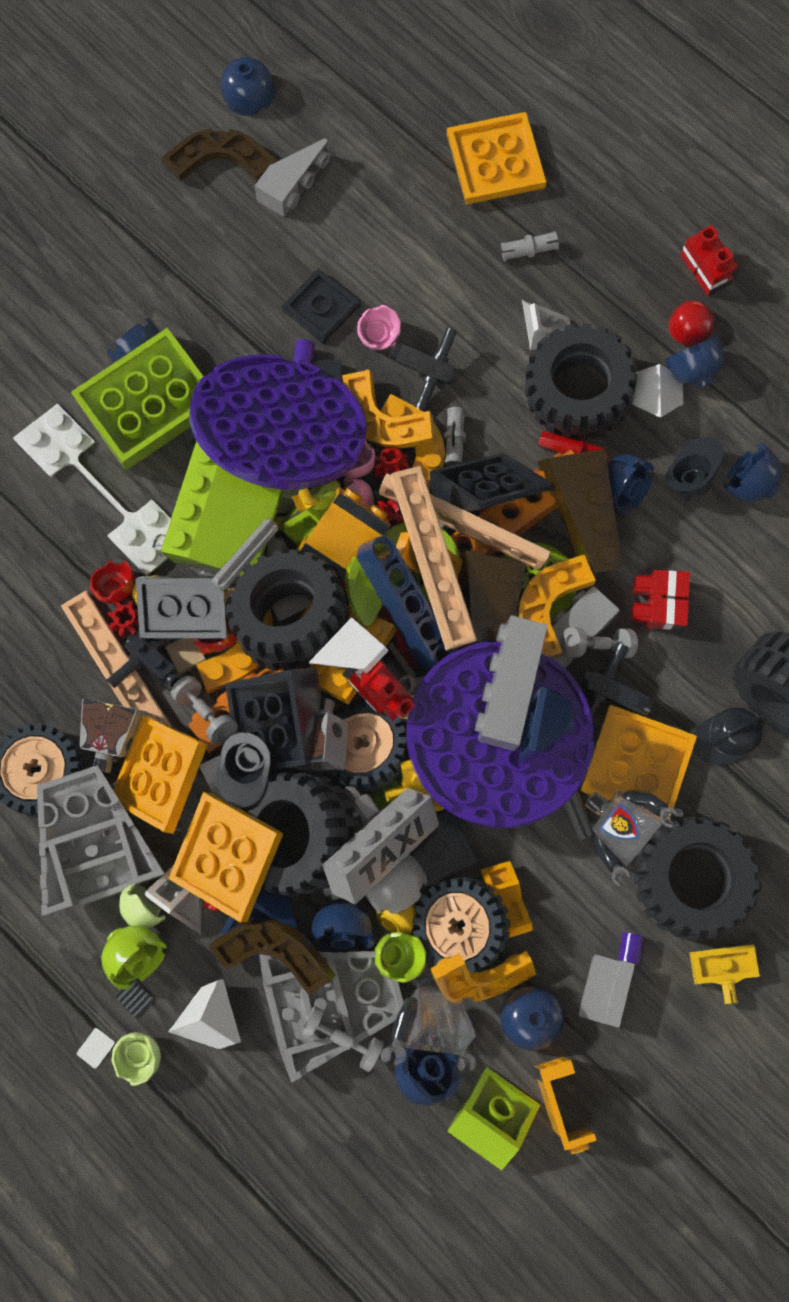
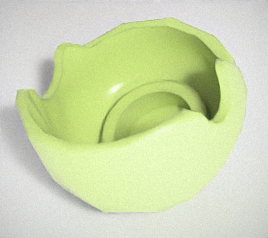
M132 884L122 891L119 905L120 913L128 925L150 929L162 922L166 917L164 915L158 917L162 908L145 896L147 890L141 885Z
M133 1032L121 1037L113 1047L111 1059L117 1077L127 1080L131 1086L147 1082L159 1068L161 1059L160 1048L153 1038L143 1033Z

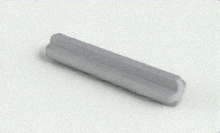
M269 518L263 521L212 579L213 585L221 591L227 589L278 531V525Z

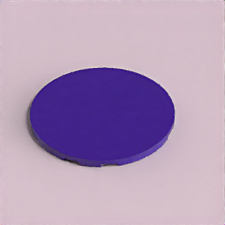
M270 354L242 356L225 361L214 367V371L207 376H203L197 383L193 391L189 412L193 435L201 449L213 462L230 474L247 482L284 490L315 488L335 481L346 474L356 464L362 453L367 425L363 409L358 400L336 377L330 378L320 372L321 368L302 360H299L297 363L284 360L281 355Z
M480 642L463 647L443 658L428 672L419 685L412 699L415 706L408 714L406 724V740L410 761L420 783L428 794L445 810L456 817L490 828H514L529 825L542 820L561 808L581 786L590 767L594 750L591 710L583 691L573 676L555 659L541 653L531 698L540 687H544L571 701V712L575 713L572 731H567L560 740L524 763L518 761L522 737L520 745L515 751L478 742L480 732L475 731V725L479 712L485 713L487 702L482 701L486 683H492L494 672L489 671L493 654H499L501 646L500 642Z

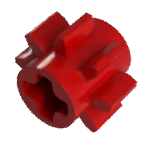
M395 448L381 450L380 457H375L373 467L375 478L380 477L383 481L386 473L391 475L394 472L408 469L407 455H402Z
M131 600L128 602V605H121L117 602V608L114 612H108L109 617L114 620L109 625V628L112 631L119 629V636L122 639L126 637V634L137 635L139 621L138 609L134 611L135 604ZM130 615L132 620H126L125 624H123L122 619H128Z

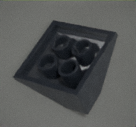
M504 453L430 471V494L465 511L479 510L554 489L553 483Z
M317 667L291 669L225 684L230 716L237 723L235 734L250 732L259 736L266 743L270 751L269 770L310 764L321 704Z

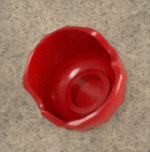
M686 301L678 306L668 322L669 333L675 341L684 346L698 345L710 335L714 328V315L709 307L700 301Z
M110 560L104 567L97 569L90 577V590L103 603L116 604L117 602H124L132 594L135 585L134 571L127 561L117 564Z

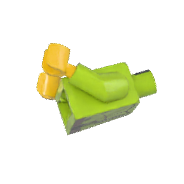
M335 480L308 490V488L302 489L298 492V495H293L292 499L295 506L287 516L277 517L274 521L278 525V531H283L299 547L305 536L309 537L336 497L335 491L337 488H342L340 483Z

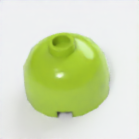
M127 926L116 929L108 936L101 955L103 971L119 990L129 989L133 987L129 982L134 981L136 978H139L142 982L158 968L165 957L162 948H166V944L149 928Z

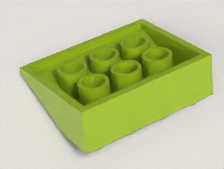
M166 328L71 391V394L125 471H127L191 427L189 418L193 391L203 375L170 330Z
M196 441L160 552L174 563L218 573L263 521L269 518L274 522L284 489L256 485L230 474L213 462ZM266 545L249 564L254 565L258 562L257 558L263 556ZM242 571L238 576L241 577L244 572Z

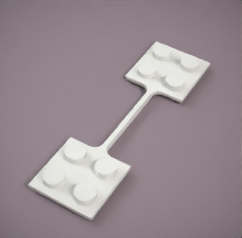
M56 404L13 437L19 446L50 478L65 466L74 465L124 516V522L107 536L146 577L169 559L160 551L171 518L153 500H150L137 512L131 513L126 511L78 461L79 456L95 444V441L59 404Z

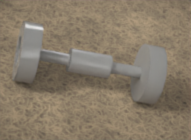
M569 627L562 635L561 645L567 657L579 658L584 655L587 646L590 649H610L612 646L614 652L619 642L629 647L623 658L629 659L637 651L638 639L632 629H618L612 640L609 637H590L587 640L586 633L582 628Z
M185 676L178 680L172 687L171 697L179 705L193 702V708L205 721L211 722L206 731L207 738L214 745L224 744L231 735L235 734L237 723L229 715H222L218 718L214 717V711L203 699L197 698L202 686L194 676Z
M314 1006L301 1029L300 1036L309 1040L316 1029L327 1034L329 1040L348 1050L353 1048L364 1054L360 1068L370 1072L381 1053L384 1042L374 1037L367 1048L354 1042V1037L335 1027L331 1030L320 1024L319 1022L324 1010Z

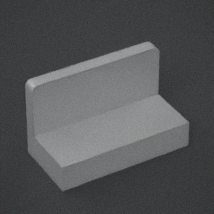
M594 955L578 1015L619 1028L635 964Z

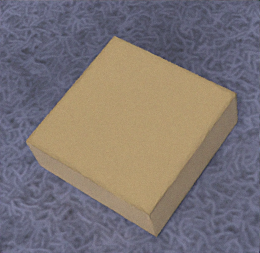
M182 638L166 646L180 675L197 667L196 664L206 660L204 655L195 646L193 638Z

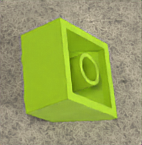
M486 1067L460 1107L447 1132L502 1171L519 1151L540 1104Z

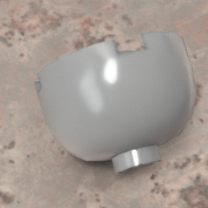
M408 854L366 894V898L379 913H382L381 910H389L391 914L403 911L421 897L422 894L419 890L423 883L425 886L427 885L426 873L421 865Z

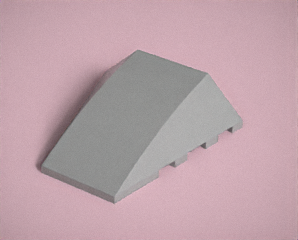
M98 765L37 785L38 827L40 828L39 856H41V916L81 907L121 893L129 885H143L165 875Z
M375 951L319 952L336 976L331 982L310 995L306 993L292 972L280 960L270 955L259 954L264 990L279 1050L291 1083L347 1050L329 1040L327 1034L317 1029L309 1040L300 1036L301 1029L314 1006L324 1010L319 1022L320 1024L331 1030L334 1027L354 1037V1042L356 1043L396 1020L404 1003L398 981L390 980L381 975L375 964Z

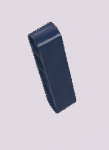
M380 536L361 544L357 550L358 561L422 672L428 674L437 664L436 656L439 662L455 652L453 648L446 651L435 615L394 542L386 536ZM374 548L378 552V557L375 554Z

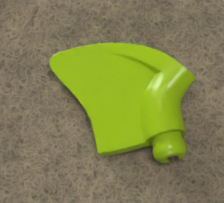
M352 557L345 574L346 593L357 621L363 628H368L375 620L383 604L362 569L358 558Z

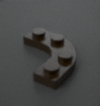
M212 128L198 131L186 137L161 157L162 164L179 181H182L201 164L212 159L221 158L236 163L254 181L258 182L268 167L277 162L272 155L250 136L233 129H229V132H213Z
M253 919L242 922L209 945V948L227 971L248 957L257 954L270 955L280 960L292 972L308 995L331 982L336 976L319 951L303 933L284 923L270 919Z

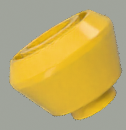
M413 904L409 908L393 914L389 910H381L382 913L376 911V916L382 926L389 932H403L410 935L414 926L413 919L417 916L415 912L416 905Z

